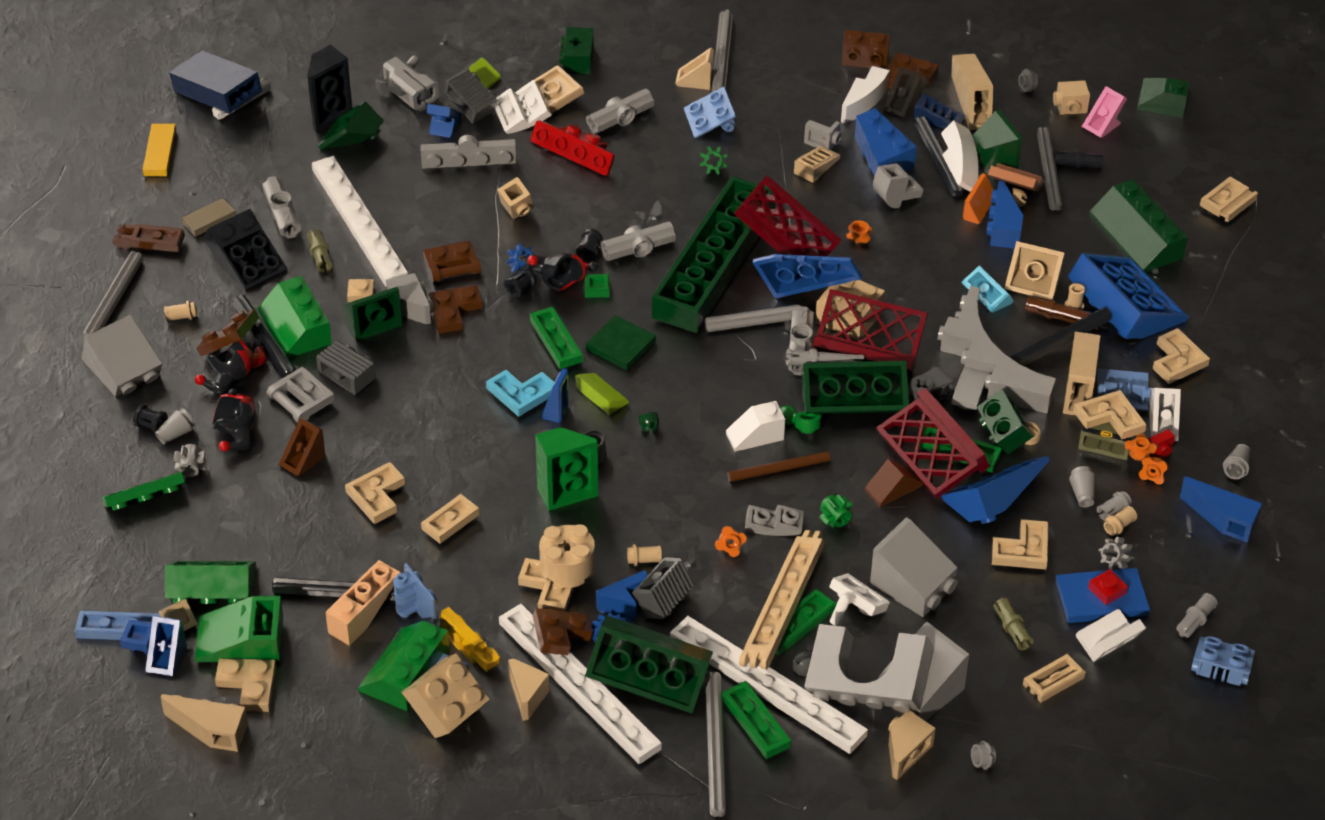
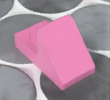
M1106 86L1082 127L1103 138L1120 125L1121 122L1116 117L1127 101V98Z

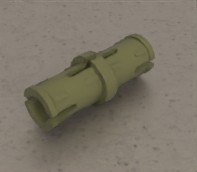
M315 229L317 236H314L313 230H310L307 238L311 245V256L316 261L318 271L325 272L323 267L325 265L328 272L333 266L329 257V246L325 243L320 229Z
M1008 598L997 600V604H994L993 608L1003 622L1002 627L1005 632H1009L1019 650L1030 648V644H1033L1034 640L1024 626L1025 621L1022 616H1018Z

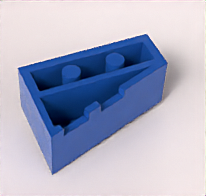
M876 108L856 116L855 140L862 155L866 157L869 170H872L874 176L877 167L897 163L905 172L915 168L917 147Z

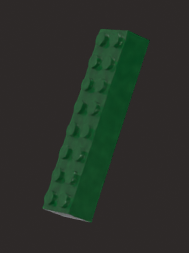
M734 176L730 178L652 295V319L698 333L705 319L759 237L757 233L734 214L758 186L757 183ZM764 186L766 194L774 195L772 190ZM769 202L770 209H775L776 202Z

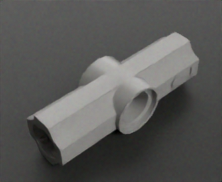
M646 88L624 99L618 96L613 97L607 102L605 108L586 116V123L593 134L599 133L618 123L621 126H626L633 121L636 114L653 107L654 99L651 96V92Z
M276 176L269 177L263 183V190L271 208L272 219L276 222L281 236H286L287 238L296 237L298 232L301 231V225L292 205L291 195L287 192L283 179H279Z
M670 221L645 229L635 225L629 227L622 236L601 241V250L606 262L630 254H634L636 257H644L654 247L676 241V234Z
M798 307V309L792 311L789 349L809 351L812 349L814 312L810 311L808 307ZM790 365L788 370L792 371L794 375H801L803 366Z

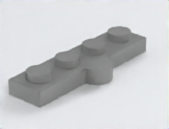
M464 135L460 137L458 145L456 143L420 145L422 169L516 163L515 139L477 141L472 135Z

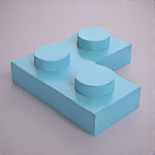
M505 370L486 381V389L519 417L546 401L555 382L541 372L526 382L521 383L510 372Z

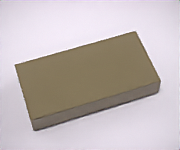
M222 198L182 217V224L196 237L206 232L209 227L235 216L236 211Z

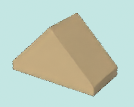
M709 48L678 70L675 84L679 87L710 90L714 73V50Z
M509 659V678L523 721L529 720L549 692V675L519 660Z

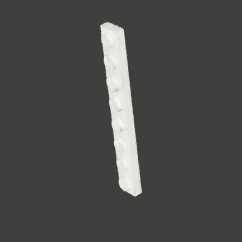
M331 156L312 162L313 172L385 287L387 286L386 280L408 275L407 270L335 157Z
M522 604L499 617V624L638 764H641L662 750V743L601 682L585 677L587 668L570 652L568 656L541 653L533 615Z
M687 616L670 632V637L713 651L710 661L711 666L739 684L747 681L756 695L847 753L851 754L867 737V728L821 699L812 697L813 694L772 668L761 669L760 663L757 668H751L750 660L746 667L740 666L739 658L743 650L691 617Z

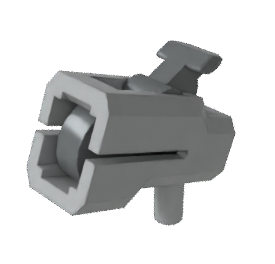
M412 56L407 62L400 57H394L386 61L383 65L385 81L376 79V89L381 95L393 92L415 110L438 99L439 84L428 74H420L414 69L419 63V59L416 56Z

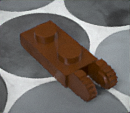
M121 224L117 229L118 234L113 238V245L123 249L133 247L179 252L185 232L183 228Z

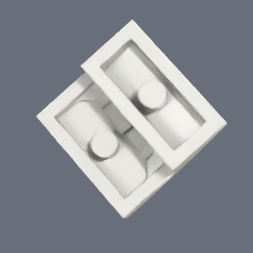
M534 80L517 92L509 88L496 98L495 110L507 134L532 127L537 120L543 121L552 115L539 85Z

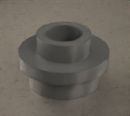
M1024 69L1018 78V84L1024 92L1035 90L1038 85L1037 73L1030 69Z

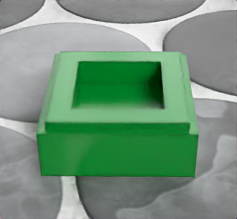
M585 274V298L610 297L609 274Z

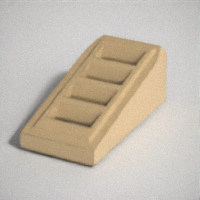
M819 146L795 161L794 174L814 183L840 159V154Z

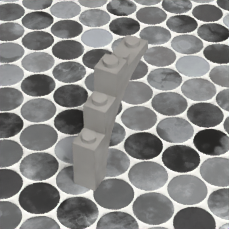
M970 286L968 294L962 295L959 308L961 312L957 311L955 318L948 316L945 326H940L937 340L941 341L940 351L962 356L961 364H964V367L989 372L984 388L988 389L987 399L1003 389L1014 400L1017 407L1047 414L1053 397L1056 378L1037 373L1018 364L1005 355L990 340L982 327L978 315L980 288Z

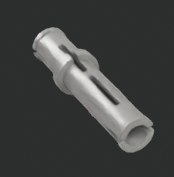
M788 349L786 352V358H789V360H786L787 366H803V363L861 362V360H864V356L861 354L817 352L816 349H810L809 351Z

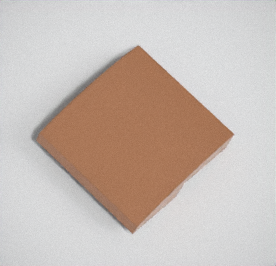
M998 163L996 167L991 166L988 173L991 178L1033 191H1040L1045 184L1041 176Z

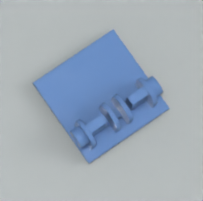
M725 87L684 107L694 138L718 126H721L727 132L734 130L735 121L733 118L736 115Z
M1097 368V397L1121 390L1135 410L1148 411V398H1150L1151 388H1148V373Z
M405 563V572L397 574L393 580L397 614L405 618L417 611L424 621L437 626L439 617L435 609V604H437L436 595L432 589L427 590L420 574L417 571L413 572L409 565Z
M1200 636L1191 670L1196 671V675L1210 678L1212 667L1216 666L1213 679H1216L1218 667L1224 668L1221 681L1224 682L1228 669L1230 671L1227 683L1241 686V684L1247 685L1255 650H1251L1243 644L1237 643L1232 645L1224 643L1219 638L1207 636L1206 638Z

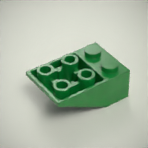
M252 596L201 615L199 617L195 662H218L219 659L280 661L284 618L281 596Z

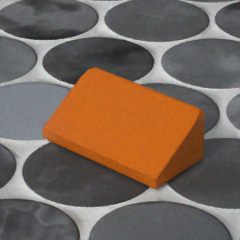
M984 173L978 178L964 204L963 220L976 224L981 223L991 205L993 187Z

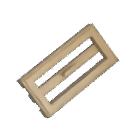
M1066 654L1025 677L1023 685L1026 688L1030 687V692L1033 695L1037 694L1038 701L1042 703L1084 679L1086 672ZM1069 665V667L1065 668L1064 670L1060 672L1057 671L1063 668L1064 666ZM1048 675H1050V678H1048V679L1042 681V682L1039 683V684L1036 683V682L1040 681L1041 679H1043V678L1047 677Z

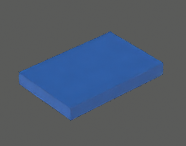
M1137 568L1112 570L1128 586L1127 594L1107 605L1088 588L1089 580L1107 570L1056 575L1055 582L1067 623L1097 621L1117 609L1123 613L1125 618L1149 616L1150 608Z

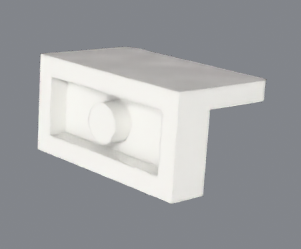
M1117 609L1078 631L1076 637L1092 661L1095 662L1135 639L1146 627L1140 619L1129 624L1123 613Z

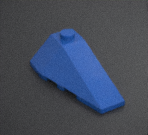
M774 254L753 259L752 262L774 298L861 280L862 278L852 258Z
M1049 457L1029 459L1004 469L1003 472L981 478L980 482L958 487L941 495L942 499L969 522L981 520L982 524L992 522L997 519L996 515L1005 511L1050 461Z

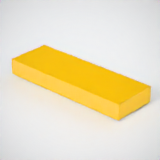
M175 124L151 125L143 165L144 176L168 175L176 133Z

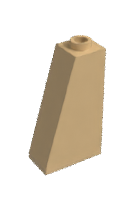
M975 54L952 55V79L963 114L966 116L967 127L969 130L979 129L992 115L993 84Z
M1075 332L1063 414L1076 415L1073 412L1074 405L1092 399L1100 335Z

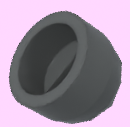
M800 652L794 657L792 670L797 676L807 677L811 660L810 653Z

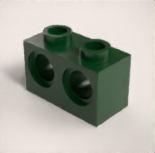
M1003 389L977 406L981 414L979 421L987 431L990 430L991 435L988 436L994 446L1001 447L1007 454H1010L1034 437L1014 400Z

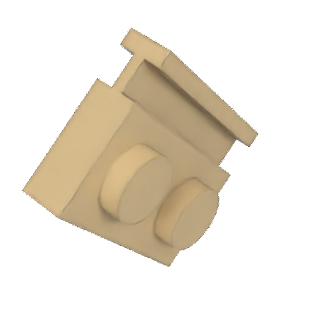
M1229 177L1201 198L1200 206L1218 217H1225V221L1229 222L1257 200L1258 192L1249 191V187Z

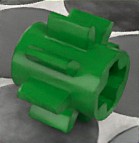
M708 146L709 153L707 155L700 153L701 157L705 158V162L699 165H706L708 167L707 174L710 173L711 169H715L716 173L720 174L719 167H727L723 163V159L728 155H721L719 153L721 150L720 146L716 151H712V148ZM710 154L720 157V160L717 162L718 166L714 167L713 164L707 163V160L710 159Z
M840 494L837 496L830 495L822 501L820 510L823 513L819 517L826 525L830 524L833 528L835 526L843 527L852 518L850 508L853 504L846 496L842 497Z

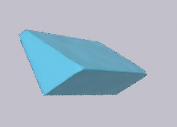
M980 266L961 282L968 290L970 286L980 288L979 301L991 313L1014 302L1011 296Z

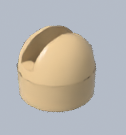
M1012 188V197L1019 208L1023 207L1026 204V201L1023 200L1027 199L1026 193L1021 189Z
M1027 422L1026 424L1034 437L1024 444H1037L1041 436L1040 427L1034 422Z

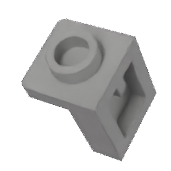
M809 120L805 124L804 143L816 148L823 146L831 150L834 145L839 144L842 138V132H840L841 122L835 121L831 127H827Z

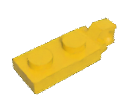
M450 607L441 611L440 627L448 630L449 641L472 664L477 662L486 672L499 665L500 656L494 648L487 647L480 634L474 632L465 623L462 616L457 615Z

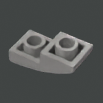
M964 367L951 404L957 405L963 410H977L989 372Z
M749 505L746 512L744 531L771 536L799 535L802 532L804 511L778 505L775 511Z

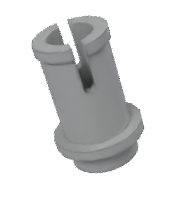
M1124 491L1115 492L1113 498L1097 507V513L1104 511L1099 517L1105 521L1106 517L1114 516L1125 506L1131 505V498Z

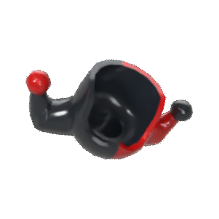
M564 252L554 253L549 257L532 254L525 259V266L529 270L541 274L544 283L555 291L564 290L574 282L582 280L585 276V271L595 272L598 269L596 262L585 263L578 256Z
M255 339L252 342L255 352H252L240 340L233 343L218 356H207L208 362L217 372L215 381H210L204 375L199 374L195 377V383L203 385L215 394H224L234 381L246 377L252 369L266 363L267 356L262 348L263 342L259 339Z
M234 388L230 389L228 394L220 396L212 420V429L232 435L235 439L231 443L221 441L219 449L222 452L228 450L244 451L251 447L249 429H251L256 419L254 400L249 396L238 393V390Z

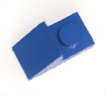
M428 104L426 113L432 115L429 133L442 137H452L462 113L449 107Z
M645 570L597 590L596 609L598 612L608 614L610 611L612 615H618L621 612L625 618L630 617L631 620H636L635 601L637 600L632 593L648 576Z

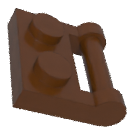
M470 240L423 250V257L433 283L440 282L443 278L473 273L475 275L481 273L480 262L476 257Z

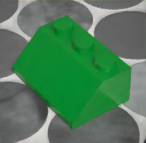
M302 275L278 283L257 308L262 321L288 358L332 344L330 322Z
M562 427L535 434L537 489L548 511L597 497L598 442L596 438Z
M173 561L165 565V598L173 599V603L182 599H186L187 603H190V599H201L203 604L217 603V599H228V603L233 604L252 597L256 561Z
M426 621L401 628L359 685L358 691L408 712L411 705L402 694V691L436 665L443 653L448 655L450 652L448 630Z

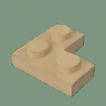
M1178 328L1158 337L1157 345L1167 356L1154 361L1153 370L1168 384L1209 365L1210 358Z
M1121 390L1074 405L1073 412L1086 429L1110 422L1121 439L1144 433L1146 430L1145 422Z
M388 462L346 484L345 489L352 500L376 524L397 513L396 504L387 494L405 485V479L393 464Z
M1021 519L1019 539L993 537L992 565L1046 569L1048 522Z
M525 558L518 577V585L542 589L538 601V609H553L566 612L574 587L563 588L554 585L553 581L548 578L546 580L542 576L540 560Z
M219 659L215 678L216 688H242L240 706L245 707L246 711L269 712L276 662L275 660Z

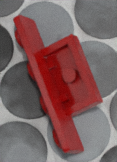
M542 120L536 121L530 139L531 142L604 176L610 174L615 154L606 150L608 143L601 141L600 136L592 133L585 134L581 132L580 127L571 124L567 127L557 128Z

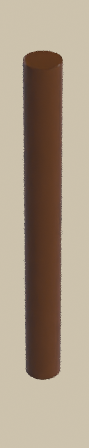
M829 451L730 471L727 472L729 482L829 462L831 457Z

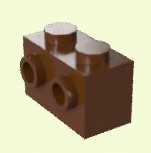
M845 30L841 65L862 68L874 66L886 69L889 57L890 35Z

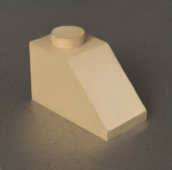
M911 711L905 712L901 717H895L888 728L890 731L888 746L892 776L896 780L934 744L936 728Z

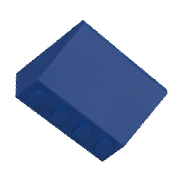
M1082 253L1068 275V278L1074 284L1078 283L1084 286V295L1089 299L1088 302L1098 309L1107 307L1112 314V319L1108 322L1112 323L1118 329L1119 335L1126 339H1143L1186 322L1189 319V316L1131 257Z

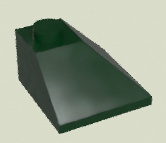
M1144 78L1137 110L1183 117L1190 82L1170 78Z
M363 101L338 117L317 147L321 150L359 144L368 138L372 140L380 133L379 127L384 120L366 101Z
M997 110L972 135L977 150L978 163L981 167L990 169L991 166L996 167L997 163L1018 169L1022 137L1003 113Z

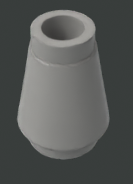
M184 408L180 411L175 410L155 432V435L165 445L167 442L192 431L195 422Z
M1237 445L1224 460L1223 469L1229 478L1237 480L1248 474L1251 450L1247 445Z
M1087 466L1073 469L1069 477L1080 507H1090L1095 503L1096 475Z

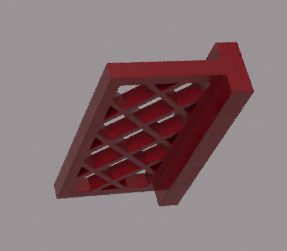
M768 175L764 177L734 212L740 220L782 255L827 257L842 240ZM764 185L772 190L774 195L766 194ZM769 202H776L778 210L770 209ZM783 203L788 204L792 211H785ZM787 218H794L796 226L789 225ZM802 220H806L807 222H809L811 224V228L804 227ZM806 234L813 235L815 242L807 241ZM821 236H825L832 244L822 243Z
M830 289L813 346L817 350L829 353L861 354L864 356V360L861 361L865 362L906 361L907 372L913 374L928 313ZM834 296L844 298L849 307L836 314L832 308ZM849 300H853V301H857V302H855L854 304L851 305V303H850ZM862 303L869 304L873 313L860 320L854 308ZM873 306H877V307H881V308L878 309V310H875ZM886 309L893 310L897 319L884 326L878 314ZM830 310H831L833 316L829 318V314H830ZM851 310L858 322L845 329L838 317ZM898 312L905 313V314L900 317L899 314H898ZM911 315L921 317L919 326L910 332L902 321ZM876 316L882 328L869 335L863 323ZM836 319L842 331L834 336L824 334L826 325ZM900 322L907 334L893 341L887 329ZM860 325L867 337L858 342L852 341L847 332ZM885 332L891 343L883 348L876 347L872 338ZM916 333V337H915V341H914L913 338H912V335ZM845 334V336H846L847 339H843V338H839V337ZM909 337L913 344L911 355L900 353L896 344ZM868 340L871 343V345L863 344ZM891 347H894V349L896 350V352H895V351L888 350V349L891 348Z
M923 388L917 393L918 399L883 422L876 429L937 499L978 470L980 473H983L989 468L985 453L926 388ZM917 409L923 413L921 421L909 420L910 414ZM893 426H902L900 435H889L886 431ZM907 426L920 427L918 436H905ZM925 427L936 428V437H923ZM904 442L916 443L915 452H904L902 450ZM921 444H934L933 453L920 452ZM951 444V454L938 453L939 445ZM918 459H931L930 468H918ZM936 460H950L948 470L935 469ZM954 461H966L969 465L962 471L953 470ZM933 476H946L945 482L939 487L935 488L932 484Z

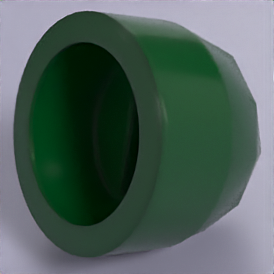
M649 412L637 417L639 426L644 432L649 433L650 429L654 432L658 429L659 417L657 412Z

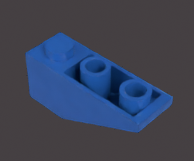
M999 180L997 190L992 189L991 204L995 205H990L989 219L993 221H988L986 235L991 236L990 246L1015 249L1016 241L1020 242L1023 214L1004 181Z
M1186 476L1183 480L1180 498L1222 534L1248 543L1257 524L1262 503Z

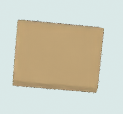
M1016 241L1004 289L1053 300L1061 280L1065 253Z

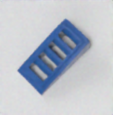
M562 368L556 378L542 413L544 420L557 423L562 422L569 406L568 371Z

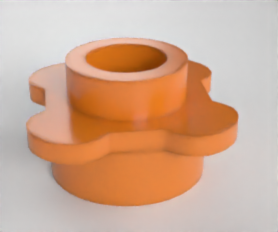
M858 220L848 226L850 231L846 235L847 240L858 243H868L870 241L869 233L872 232V228L868 223Z
M1138 434L1132 441L1128 440L1125 442V449L1129 450L1130 456L1137 461L1144 460L1145 457L1150 456V453H1155L1157 450V446L1150 443L1144 434Z
M1145 457L1142 460L1143 469L1139 472V477L1142 480H1152L1158 485L1162 484L1165 481L1164 472L1168 469L1167 463L1158 457Z
M725 526L722 529L719 540L715 542V547L719 551L724 550L728 552L731 557H736L739 555V549L746 542L747 537L743 532L738 533L731 526ZM730 539L733 540V543H732V544H729V543H728V541H729Z

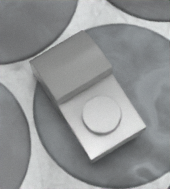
M897 163L877 167L873 188L890 207L900 208L902 200L920 198L924 189L911 176H908Z

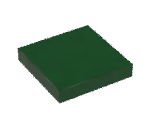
M615 315L586 343V350L628 370L656 342V335Z

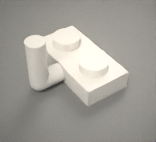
M849 573L833 578L829 586L840 597L830 619V623L835 626L841 624L847 607L851 603L859 607L860 612L869 616L885 612L890 604V601Z

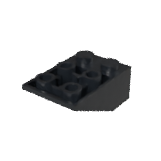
M251 209L245 210L207 229L204 241L216 261L244 290L252 288L288 269Z

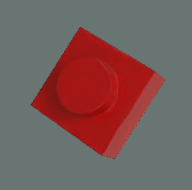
M1169 429L1148 438L1150 443L1157 446L1156 452L1150 453L1149 457L1164 459L1172 453L1175 435Z
M1111 569L1089 580L1088 588L1105 605L1127 594L1128 586Z

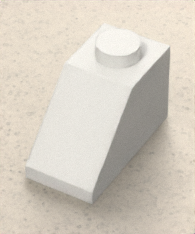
M1151 388L1149 400L1151 437L1169 429L1175 435L1174 441H1178L1181 389Z
M777 401L751 406L726 430V434L735 452L784 440L785 417Z

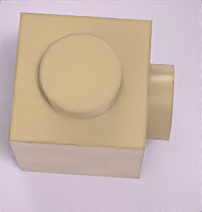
M1058 82L1057 92L1053 93V103L1058 107L1060 115L1087 113L1090 94L1086 82Z
M518 177L497 189L500 202L513 220L519 216H525L534 207L531 194Z

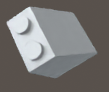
M130 315L85 337L81 358L115 397L122 393L124 395L129 394L139 384L143 382L151 383L159 377L162 363Z
M906 517L873 549L870 585L921 617H924L930 610H935L938 607L941 599L947 593L951 594L958 583L956 580L958 567Z
M928 622L915 635L927 636L934 646L920 711L910 709L911 712L924 721L965 689L969 653ZM892 661L879 675L878 679L881 678L888 671L892 664Z

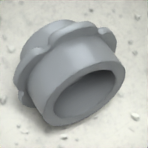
M986 741L974 744L971 749L973 765L977 768L983 767L984 770L991 767L992 763L996 760L994 747L986 743Z

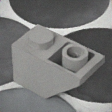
M415 273L386 280L387 290L394 287L399 289L402 317L423 324L431 323L430 313L434 312L431 298H426L424 283L418 281Z

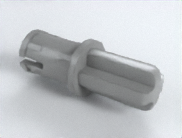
M1203 594L1194 606L1187 609V615L1176 627L1180 637L1185 636L1189 638L1199 626L1206 623L1207 616L1218 605L1213 595Z

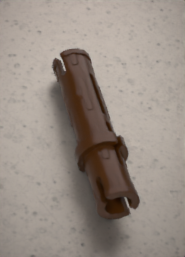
M1028 296L1025 311L1046 316V319L1051 320V318L1070 323H1074L1092 314L1081 309L1058 304L1055 300L1047 301Z

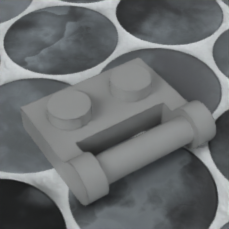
M303 366L272 384L266 391V395L289 411L297 423L300 418L308 420L312 414L335 401L334 393ZM288 390L304 405L301 407L297 406L283 392Z

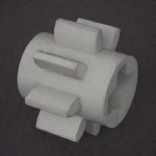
M194 444L183 445L181 452H174V469L179 470L186 477L197 476L199 469H206V452L201 451L200 447Z
M1116 537L1115 541L1113 539H1105L1106 545L1099 549L1102 556L1100 562L1110 563L1109 569L1117 570L1118 567L1127 569V563L1135 558L1131 551L1133 545L1124 544L1123 537Z

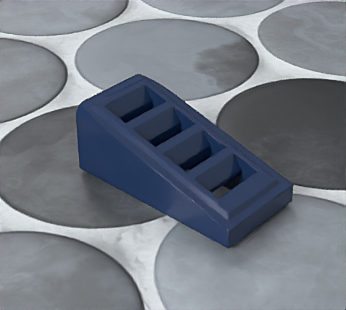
M922 94L915 106L914 120L917 117L926 116L930 125L946 129L952 123L950 119L962 125L966 117L964 114L926 94Z

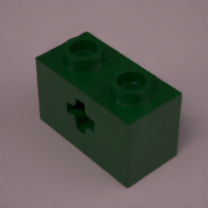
M566 27V35L561 36V50L559 51V64H563V70L566 73L591 74L594 28Z

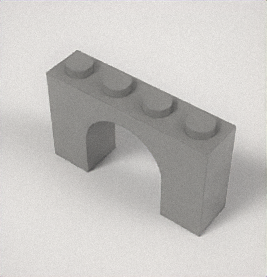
M819 624L804 688L813 694L812 697L819 698L825 703L829 702L830 699L838 700L840 703L849 706L862 703L874 709H882L883 706H887L899 712H909L910 709L920 711L934 648L927 636L899 633L893 661L888 671L881 678L873 682L857 683L851 681L847 674L848 661L854 640L853 635L843 626Z

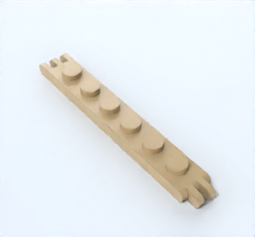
M805 530L802 536L796 537L739 658L740 666L746 667L750 660L751 668H757L759 663L761 669L769 668L824 548L822 531H815L812 537V530Z

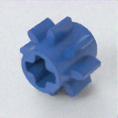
M518 244L515 248L516 251L510 249L507 252L510 258L505 264L510 265L512 268L511 273L525 266V259L533 254L531 246L523 248L522 244Z

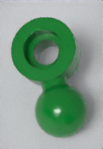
M789 405L780 408L785 417V426L795 423V427L805 434L814 433L821 427L820 414H805V411L797 413L796 409Z

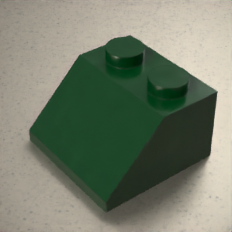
M398 287L343 304L344 323L355 341L402 326Z

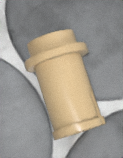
M1075 283L1069 286L1068 300L1065 301L1064 306L1084 310V303L1082 301L1085 288L1083 285Z
M187 300L184 304L164 306L167 322L185 318L193 320V317H197L195 302Z
M1125 506L1114 516L1106 517L1104 522L1105 531L1112 536L1120 535L1126 526L1137 520L1136 511L1131 506Z
M634 544L632 547L627 548L628 564L637 566L638 563H660L662 561L661 546L637 547Z

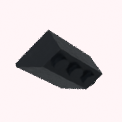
M332 45L312 54L307 74L313 130L316 132L334 123L338 117L353 108L348 58Z

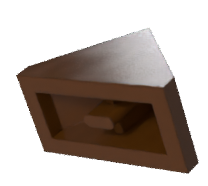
M300 418L278 465L301 477L326 455L323 430L306 419Z
M887 459L865 486L864 491L879 507H882L922 487L923 483L907 466Z

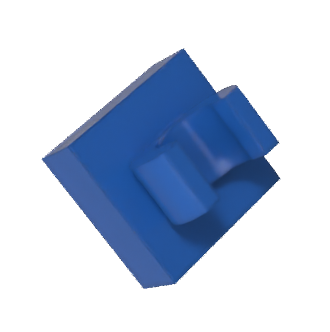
M129 619L120 639L121 648L130 649V651H144V653L148 654L152 623Z

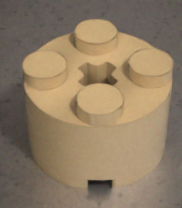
M581 524L575 526L561 525L557 527L550 526L544 530V535L539 543L542 576L546 580L548 578L553 581L554 585L563 588L577 587L585 583V579L592 576L595 571L594 539L588 532L587 527Z

